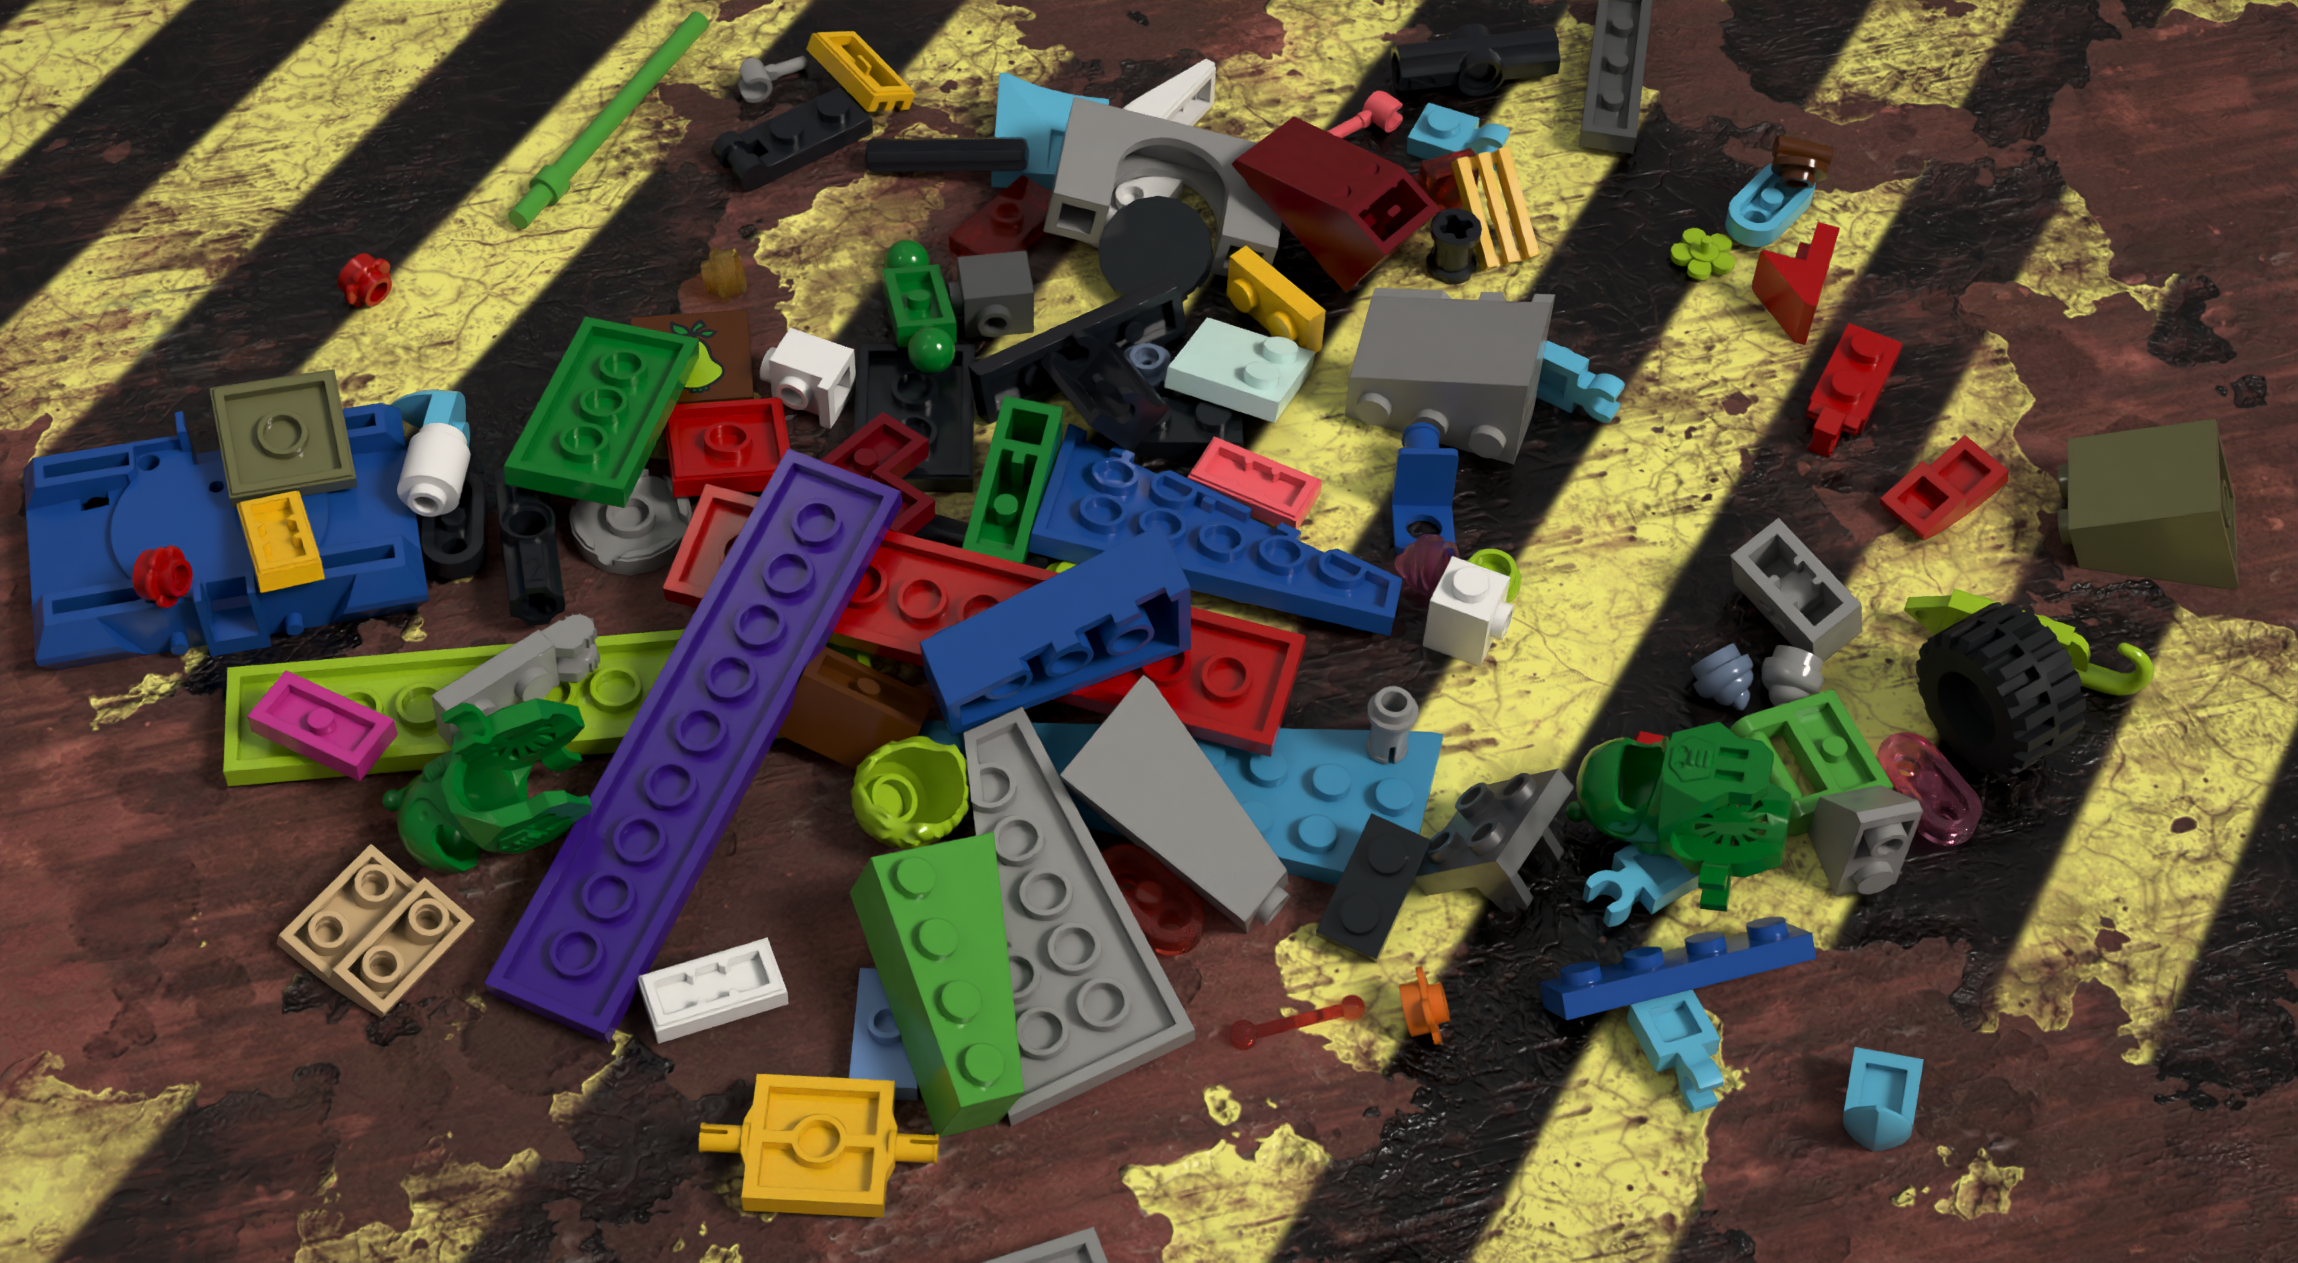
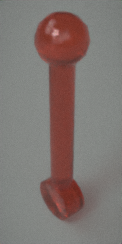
M1353 994L1345 996L1340 1004L1258 1025H1254L1247 1020H1239L1231 1026L1230 1042L1237 1049L1248 1050L1255 1045L1257 1038L1341 1017L1349 1021H1356L1365 1013V1002L1361 997Z

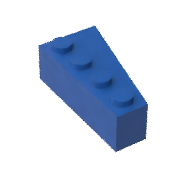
M1159 524L956 625L945 627L937 631L933 636L921 641L920 648L924 673L950 735L953 736L978 727L1020 707H1023L1025 710L1190 650L1191 587L1162 525Z

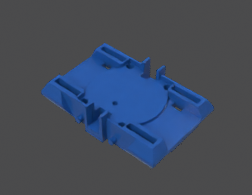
M385 403L343 409L357 487L301 496L322 561L325 579L261 593L237 507L231 508L221 450L195 454L183 411L175 412L177 435L32 458L23 471L35 661L37 666L63 670L169 651L175 655H183L188 652L189 648L205 645L208 647L210 656L213 657L271 647L270 634L287 632V634L294 636L301 634L305 628L418 609L429 601L417 514L401 501L397 493L407 453L400 409ZM100 498H105L109 501V505L88 510L83 508L94 505ZM174 545L181 549L185 560L191 565L193 573L192 584L184 596L178 597L174 606L160 608L156 605V601L145 600L137 595L133 586V568L138 556L143 551Z

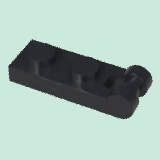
M840 86L740 134L735 131L724 132L713 142L711 153L723 167L732 168L734 180L744 190L752 191L873 134V121L871 115Z

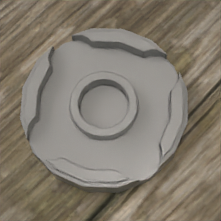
M643 469L625 508L579 499L575 507L572 505L569 518L574 546L586 562L608 573L636 575L653 572L674 561L692 518L689 497L673 498L670 477L664 474L663 479L657 476H649V470Z

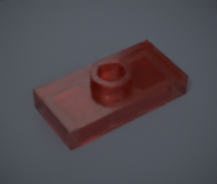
M1021 175L949 235V250L960 257L1023 251L1044 233L1043 229L1051 192L1028 177Z

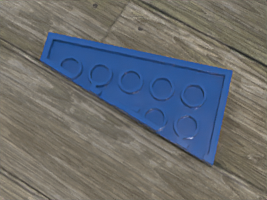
M1069 423L1031 532L1028 552L1052 557L1059 561L1080 564L1161 524L1193 591L1228 598L1239 603H1249L1288 612L1299 617H1309L1348 626L1359 631H1369L1390 636L1402 578L1338 548L1322 552L1299 541L1301 531L1282 522L1276 529H1273L1250 518L1252 508L1171 470L1156 474L1133 463L1135 453L1118 445H1115L1109 452L1086 441L1087 431Z

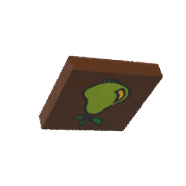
M748 309L630 317L631 326L699 339V359L676 404L754 399Z

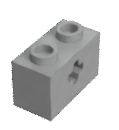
M1779 518L1730 555L1734 584L1793 647L1808 651L1825 662L1862 632L1861 603Z

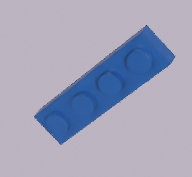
M1766 917L1748 922L1746 924L1747 932L1727 937L1722 932L1698 933L1684 939L1685 947L1665 952L1660 947L1632 949L1622 954L1623 962L1600 967L1598 962H1580L1567 965L1560 969L1561 977L1540 982L1543 1005L1545 1009L1565 1020H1570L1816 959L1813 935L1811 932L1786 923L1784 917Z

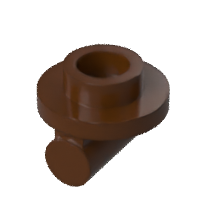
M1777 135L1772 148L1773 160L1771 171L1781 177L1780 182L1785 186L1797 189L1813 188L1815 182L1825 180L1828 176L1829 166L1833 157V146Z

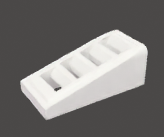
M1204 59L1136 98L1122 109L1193 126L1214 105L1215 63Z

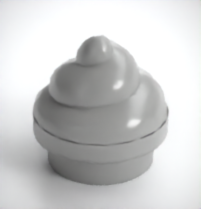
M1776 646L1772 657L1765 658L1761 668L1762 682L1769 691V699L1773 706L1776 707L1818 694L1825 680L1823 675L1820 674L1823 661L1816 655L1796 647Z

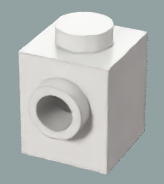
M1452 556L1430 599L1423 646L1481 667L1494 638L1502 640L1510 625L1515 605L1506 602L1511 577Z

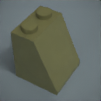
M2216 419L2068 439V463L2058 465L2060 493L2063 500L2068 499V508L2058 510V526L2062 544L2073 545L2079 568L2220 589L2239 588L2235 495Z

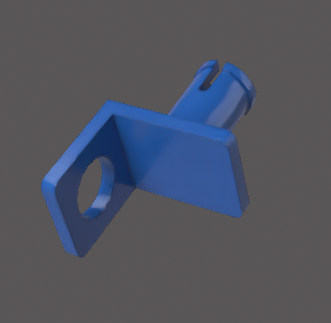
M1414 423L1405 428L1402 433V445L1404 448H1400L1397 451L1391 514L1394 551L1398 555L1451 556L1455 553L1456 544L1452 503L1458 467V451L1453 448H1439V430L1430 423ZM1427 521L1436 525L1441 533L1432 540H1420L1412 537L1406 528L1413 522Z

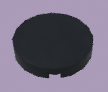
M1163 196L1136 199L1119 209L1104 227L1098 246L1103 276L1113 291L1120 295V298L1168 276L1180 285L1182 301L1184 302L1188 299L1187 295L1194 292L1198 286L1200 289L1207 280L1214 258L1211 235L1199 213L1181 200Z

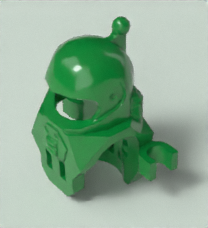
M534 698L501 708L489 716H485L477 706L460 703L441 714L443 723H452L460 730L454 734L453 745H451L452 750L426 763L422 774L413 779L406 787L400 790H388L382 798V804L385 809L391 812L397 811L398 833L405 850L420 865L442 874H458L477 866L481 848L497 853L520 854L566 835L573 823L590 813L592 803L588 794L577 797L564 790L544 791L528 799L527 778L533 765L538 760H541L548 769L563 772L582 762L580 753L571 752L565 747L585 727L579 707Z
M1715 722L1674 732L1672 736H1665L1661 742L1645 744L1625 737L1608 740L1593 747L1584 757L1579 768L1576 781L1578 800L1572 801L1567 805L1566 816L1575 823L1586 819L1589 824L1608 837L1618 841L1631 842V845L1636 846L1642 855L1673 857L1690 873L1699 874L1698 888L1702 889L1700 909L1727 912L1732 877L1745 878L1782 866L1792 811V800L1789 792L1770 782L1774 761L1772 750L1763 741L1739 738L1722 723Z

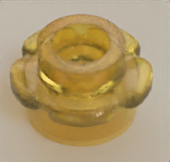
M718 246L713 247L709 252V260L701 262L703 282L710 295L717 293L723 302L729 303L730 296L746 293L747 282L744 266L736 248L721 251Z

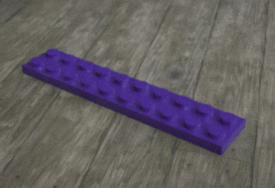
M789 448L787 449L590 796L592 803L590 813L575 822L484 984L489 994L609 1044L639 989V976L647 974L790 712L793 706L796 687L806 666L823 651L903 504L900 490Z

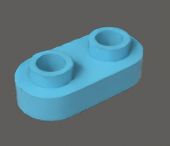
M1772 163L1767 165L1730 201L1725 220V228L1728 234L1735 241L1746 246L1762 247L1772 244L1810 207L1816 182L1814 187L1810 189H1797L1785 186L1780 182L1781 177L1771 171Z

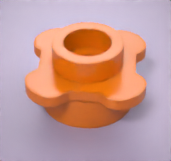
M1423 966L1416 967V981L1399 984L1406 1023L1411 1037L1431 1033L1434 1044H1442L1438 1024L1450 1022L1444 989L1441 982L1429 984Z

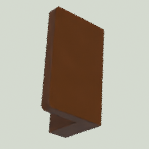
M825 646L823 651L806 666L795 690L793 706L778 734L856 770L857 766L863 762L867 755L892 740L898 742L917 736L934 697Z

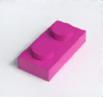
M287 670L247 715L252 732L359 782L398 735L394 719Z

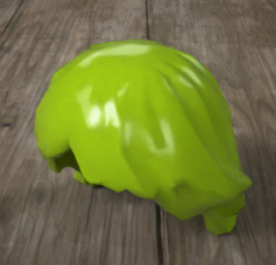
M913 736L898 742L892 740L867 755L856 769L854 786L850 794L851 808L853 809L854 816L857 818L858 825L879 843L891 848L914 849L928 846L940 840L941 837L947 836L962 821L970 806L968 802L970 788L968 787L969 781L966 776L967 761L955 744H939L925 736Z

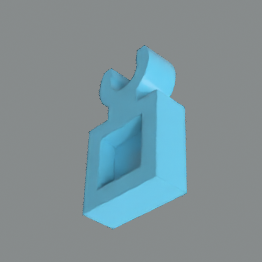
M1547 340L1536 397L1570 413L1579 404L1594 419L1610 423L1620 409L1621 404L1616 399L1623 391L1625 383L1610 374L1602 373L1595 375L1589 372L1590 359Z
M1630 844L1614 854L1611 866L1613 871H1599L1588 878L1582 897L1586 902L1592 901L1600 895L1613 897L1616 902L1607 906L1603 920L1608 927L1623 923L1629 917L1632 905L1638 901L1653 914L1698 888L1699 874L1690 873L1673 857L1642 855L1636 846Z

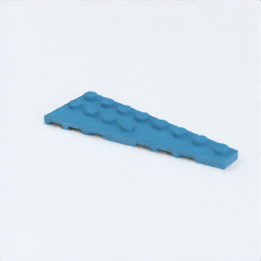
M924 720L917 736L929 737L939 744H955L966 760L964 732L951 736L945 721ZM1031 723L1059 776L1102 725ZM1280 728L1271 757L1195 737L1193 739L1287 870V874L1338 885L1371 813L1420 835L1444 734L1409 731L1407 754L1403 760L1395 764L1393 761L1394 747L1390 748L1388 764L1376 762L1369 756L1367 752V739L1370 736V730ZM967 768L966 776H967V779H968V781H969L968 768ZM1068 792L1087 828L1124 836Z

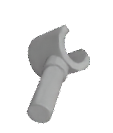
M799 56L784 62L764 66L761 60L756 58L744 60L739 69L743 79L738 83L744 100L750 103L763 101L772 92L771 81L807 69L808 61L805 56Z

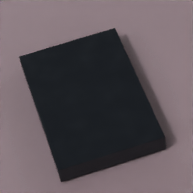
M857 344L854 434L879 414L885 412L929 439L928 458L901 478L902 480L922 492H973L974 394L968 366L975 363V344H955V356L952 363L944 371L935 374L924 373L914 367L908 356V347H898L897 344Z

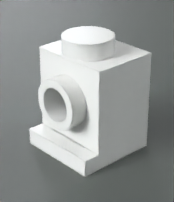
M790 328L778 347H771L765 354L760 368V379L771 383L772 398L779 397L782 399V403L792 409L805 410L819 415L820 426L831 429L856 390L854 349Z

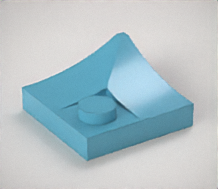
M999 73L995 137H1022L1026 139L1029 148V162L1027 168L1023 171H991V186L1052 190L1063 135L1073 98L1078 97L1109 105V99L1063 93L1029 83L1009 73Z

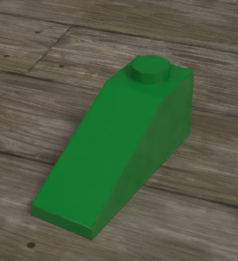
M1009 396L1003 397L962 549L1024 564L1028 554L1031 532L1062 445L1063 407Z

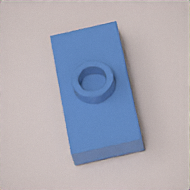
M860 968L849 1078L895 1081V1100H918L919 1086L878 971L873 968Z

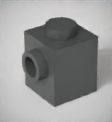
M1026 251L957 257L958 281L948 282L947 289L954 316H961L965 339L1034 332V290Z

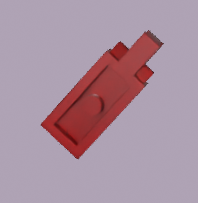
M1848 323L1808 403L1805 415L1807 418L1816 421L1813 428V437L1807 448L1808 451L1830 458L1843 431L1855 436L1856 434L1861 435L1899 358L1903 345L1902 342Z

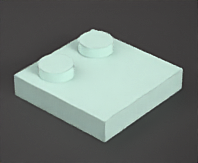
M1207 317L1168 366L1164 387L1275 423L1310 375L1315 352L1298 347L1294 341L1288 338L1267 337Z

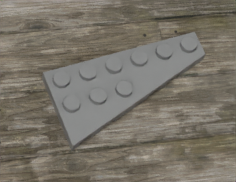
M1023 707L963 733L976 836L994 832L1024 1086V1093L1008 1111L1011 1126L1196 1040L1195 1029Z

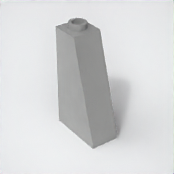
M1143 675L1060 774L1062 782L1068 792L1247 934L1257 921L1267 926L1278 915L1290 897V894L1283 890L1289 883L1287 870L1154 682Z

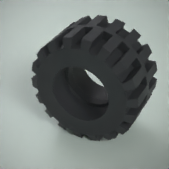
M2000 602L1991 603L1928 638V642L1922 644L1919 650L1920 659L1916 661V673L1920 679L1917 685L1919 694L1925 703L1924 708L1943 741L1948 743L1953 752L1962 761L1966 760L1972 769L1979 773L1987 772L1993 778H2002L2005 775L2011 777L2069 744L2078 737L2077 732L2083 729L2085 718L2082 711L2086 710V702L2080 690L2082 682L2079 673L2074 669L2071 663V656L2066 648H2063L2058 642L2055 633L2048 626L2044 627L2039 618L2027 610L2023 613L2018 605L2009 602L2004 605Z

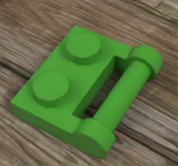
M1834 689L1747 715L1736 721L1730 728V731L1739 738L1763 741L1774 753L1770 782L1791 794L1792 811L1788 829L1790 836H1799L1808 832L1820 796L1877 785L1893 790L1892 782ZM1782 735L1816 791L1815 794L1803 797L1769 739Z

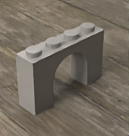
M1078 97L1073 98L1063 135L1043 229L1044 232L1099 245L1110 208L1112 193L1119 185L1133 178L1144 176L1175 178L1182 180L1183 184L1199 193L1210 205L1216 219V235L1213 247L1214 258L1210 273L1228 277L1229 256L1246 245L1272 266L1278 249L1282 221L1262 198L1247 185L1245 179L1231 165L1235 159L1256 145L1257 142Z

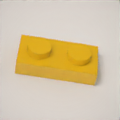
M1247 245L1230 255L1226 296L1230 298L1233 305L1239 311L1248 313L1270 332L1272 337L1288 338L1294 341L1298 347L1314 351L1315 354L1322 350L1326 310Z

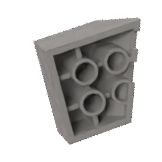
M1375 288L1349 377L1345 417L1403 433L1405 428L1414 423H1430L1439 430L1440 444L1514 465L1534 411L1555 294H1534L1531 302L1505 301L1503 292H1481L1478 300L1452 299L1444 290Z

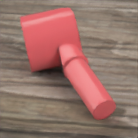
M1375 91L1368 97L1362 112L1327 132L1339 138H1344L1361 128L1368 127L1372 123L1387 133L1392 132L1403 120V116L1397 112L1403 104L1384 91Z

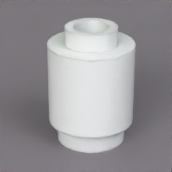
M430 423L423 426L419 433L411 438L399 479L397 493L401 501L413 512L422 516L433 517L447 514L458 506L470 461L467 439L459 429L444 423Z

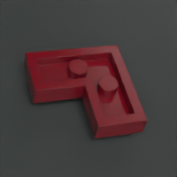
M885 412L879 414L820 460L901 491L903 504L889 530L913 536L935 518L936 500L901 479L928 458L929 439Z

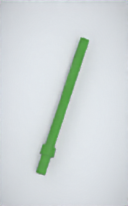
M692 12L553 165L543 166L530 180V190L508 214L510 221L516 227L526 229L547 205H555L570 189L569 180L708 28L709 22L702 13Z

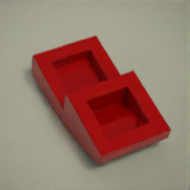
M1964 435L1930 466L1921 461L1880 498V505L1924 541L1949 528L1995 494L2008 482L2009 470Z

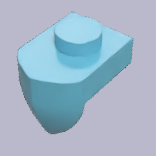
M422 390L407 394L390 404L400 409L403 421L415 427L422 428L430 423H444L459 429L465 435L467 447L469 448L470 428L468 422H466L465 397L460 391Z
M1858 1047L1854 1048L1843 1113V1126L1847 1133L1863 1147L1873 1152L1883 1151L1899 1146L1911 1137L1924 1059Z

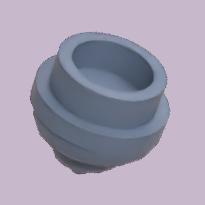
M1734 643L1723 647L1690 667L1697 679L1693 686L1700 697L1708 700L1714 699L1721 706H1733L1736 710L1740 711L1745 709L1750 699L1748 687L1753 681V672L1751 670L1753 663L1748 654L1741 656Z

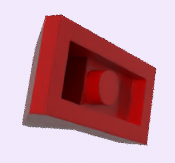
M1818 222L1811 244L1800 242L1795 258L1767 250H1762L1759 254L1752 282V290L1795 343L1806 345L1840 227Z

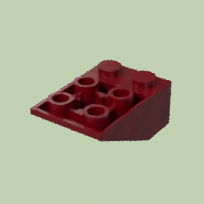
M1292 117L1235 159L1231 164L1245 179L1247 185L1279 217L1287 230L1296 236L1321 264L1324 271L1346 293L1399 250L1441 210L1402 166L1297 117Z

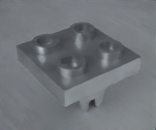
M1559 768L1531 775L1521 773L1512 779L1492 784L1481 782L1473 785L1457 800L1455 804L1457 812L1445 829L1430 839L1432 844L1415 880L1416 885L1426 896L1477 887L1503 912H1510L1514 904L1526 910L1532 902L1533 896L1518 874V870L1526 859L1536 867L1541 866L1545 858L1551 863H1558L1564 854V850L1548 825L1574 786Z

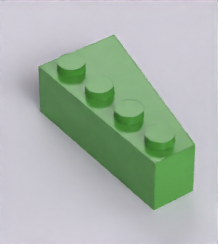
M994 832L871 857L849 893L935 1134H939V1138L1000 1123L1024 1093Z

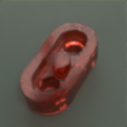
M1121 844L1110 847L1101 854L1117 884L1128 882L1136 886L1130 890H1120L1154 952L1166 956H1177L1191 951L1199 944L1204 932V906L1199 897L1142 847ZM1175 924L1181 929L1166 930L1161 928V926Z

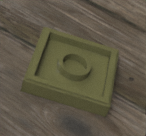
M335 369L209 388L231 508L237 507L236 504L243 501L291 491H299L301 496L357 487Z

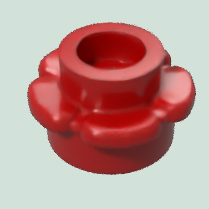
M362 253L353 257L343 267L337 281L338 288L345 294L346 302L351 305L353 304L356 308L364 304L376 306L388 296L392 288L391 275L389 273L391 266L385 259H375L368 253Z
M174 545L143 551L134 564L132 575L133 586L137 595L145 600L156 601V605L160 608L174 606L178 597L184 596L189 591L193 578L190 563L185 560L181 549Z

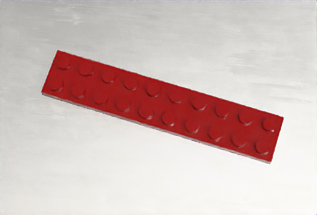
M705 484L662 589L666 601L693 608L699 606L760 497ZM888 530L828 642L923 667L920 648L921 641L933 636L937 631L945 627L956 625L1059 573ZM1191 607L1190 650L1052 700L1110 715L1138 680L1145 675L1154 682L1192 737L1271 757L1305 650L1306 635Z

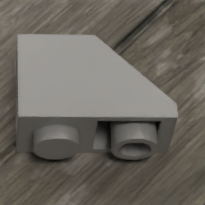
M1882 785L1819 797L1808 830V836L1835 896L1854 892L1874 894L1888 888L1890 885L1896 884L1923 813L1918 800Z

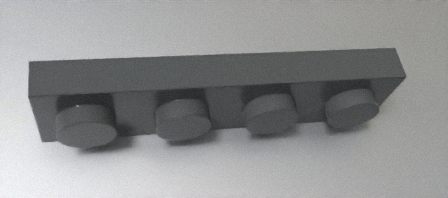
M1653 0L1597 1L1579 146L1630 154L1634 152Z

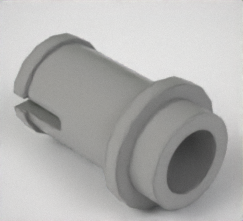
M1389 686L1373 695L1367 705V717L1371 723L1370 736L1367 739V752L1373 760L1381 764H1388L1391 747H1394V764L1399 763L1405 758L1408 751L1409 729L1415 725L1418 719V705L1411 694L1401 687Z

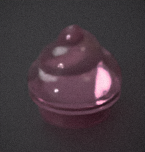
M1424 534L1418 537L1415 542L1407 545L1403 553L1396 556L1394 564L1398 573L1405 578L1411 588L1424 595H1433L1452 556L1460 559V555L1454 542L1445 541L1438 534Z

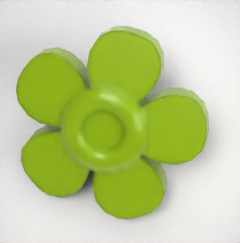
M1698 228L1685 230L1682 234V243L1674 244L1670 251L1671 260L1676 265L1688 266L1687 274L1698 280L1709 279L1712 271L1718 275L1729 274L1734 269L1736 261L1729 254L1732 248L1730 238L1720 233L1708 236L1703 230Z

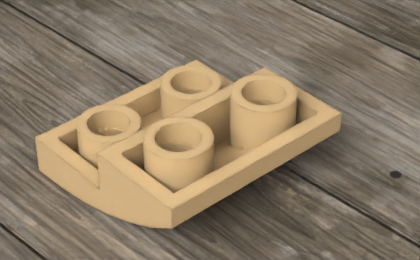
M370 844L279 934L277 945L332 988L368 1011L383 1018L474 924L475 920L425 877L417 883L376 847Z

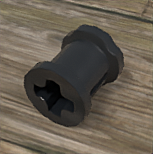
M1458 208L1446 209L1437 213L1432 219L1430 233L1434 240V246L1426 257V270L1433 279L1442 281L1445 284H1462L1468 281L1476 270L1477 261L1473 248L1480 241L1482 226L1480 220L1467 210Z

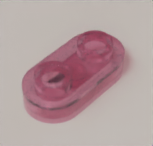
M1908 732L1896 733L1887 737L1881 743L1876 758L1892 782L1893 790L1919 801L1923 813L1917 826L1918 832L1931 842L1946 846L1958 845L1970 839L1982 813V804L1976 792L1937 747L1925 737ZM1899 770H1905L1912 776L1902 775ZM1939 816L1947 817L1950 820L1943 819Z

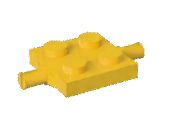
M757 1074L753 1105L745 1116L743 1125L706 1124V1122H702L700 1126L701 1132L699 1133V1152L741 1153V1160L745 1170L741 1195L743 1211L884 1218L887 1181L895 1169L896 1161L933 1163L937 1165L939 1134L898 1133L894 1118L896 1093L895 1081Z

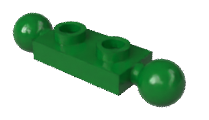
M900 240L892 244L887 250L884 257L885 269H882V289L898 347H908L909 359L918 370L928 374L939 373L950 366L955 356L954 343H957L956 319L939 264L929 265L928 253L918 242Z

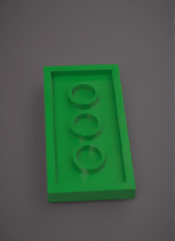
M585 317L504 465L505 484L625 508L699 359V339Z

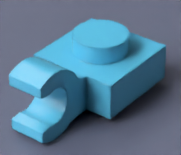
M1428 103L1407 138V154L1452 167L1451 163L1458 158L1467 156L1470 158L1479 153L1487 151L1490 153L1503 148L1510 136V130L1495 123L1486 124L1479 128L1478 117Z
M1693 989L1631 1004L1626 1020L1654 1071L1659 1072L1672 1067L1675 1068L1681 1095L1692 1113L1717 1106L1718 1099L1712 1089L1723 1086L1724 1080L1718 1066L1710 1056L1717 1054L1721 1038Z

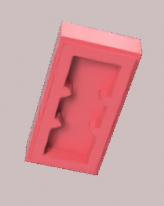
M1215 436L1187 477L1252 508L1251 517L1275 527L1282 522L1297 530L1321 494L1322 486L1321 479Z

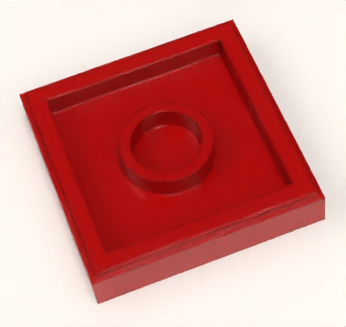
M779 397L676 404L664 427L673 498L701 496L705 484L741 493L764 491L788 448L791 449L782 399Z

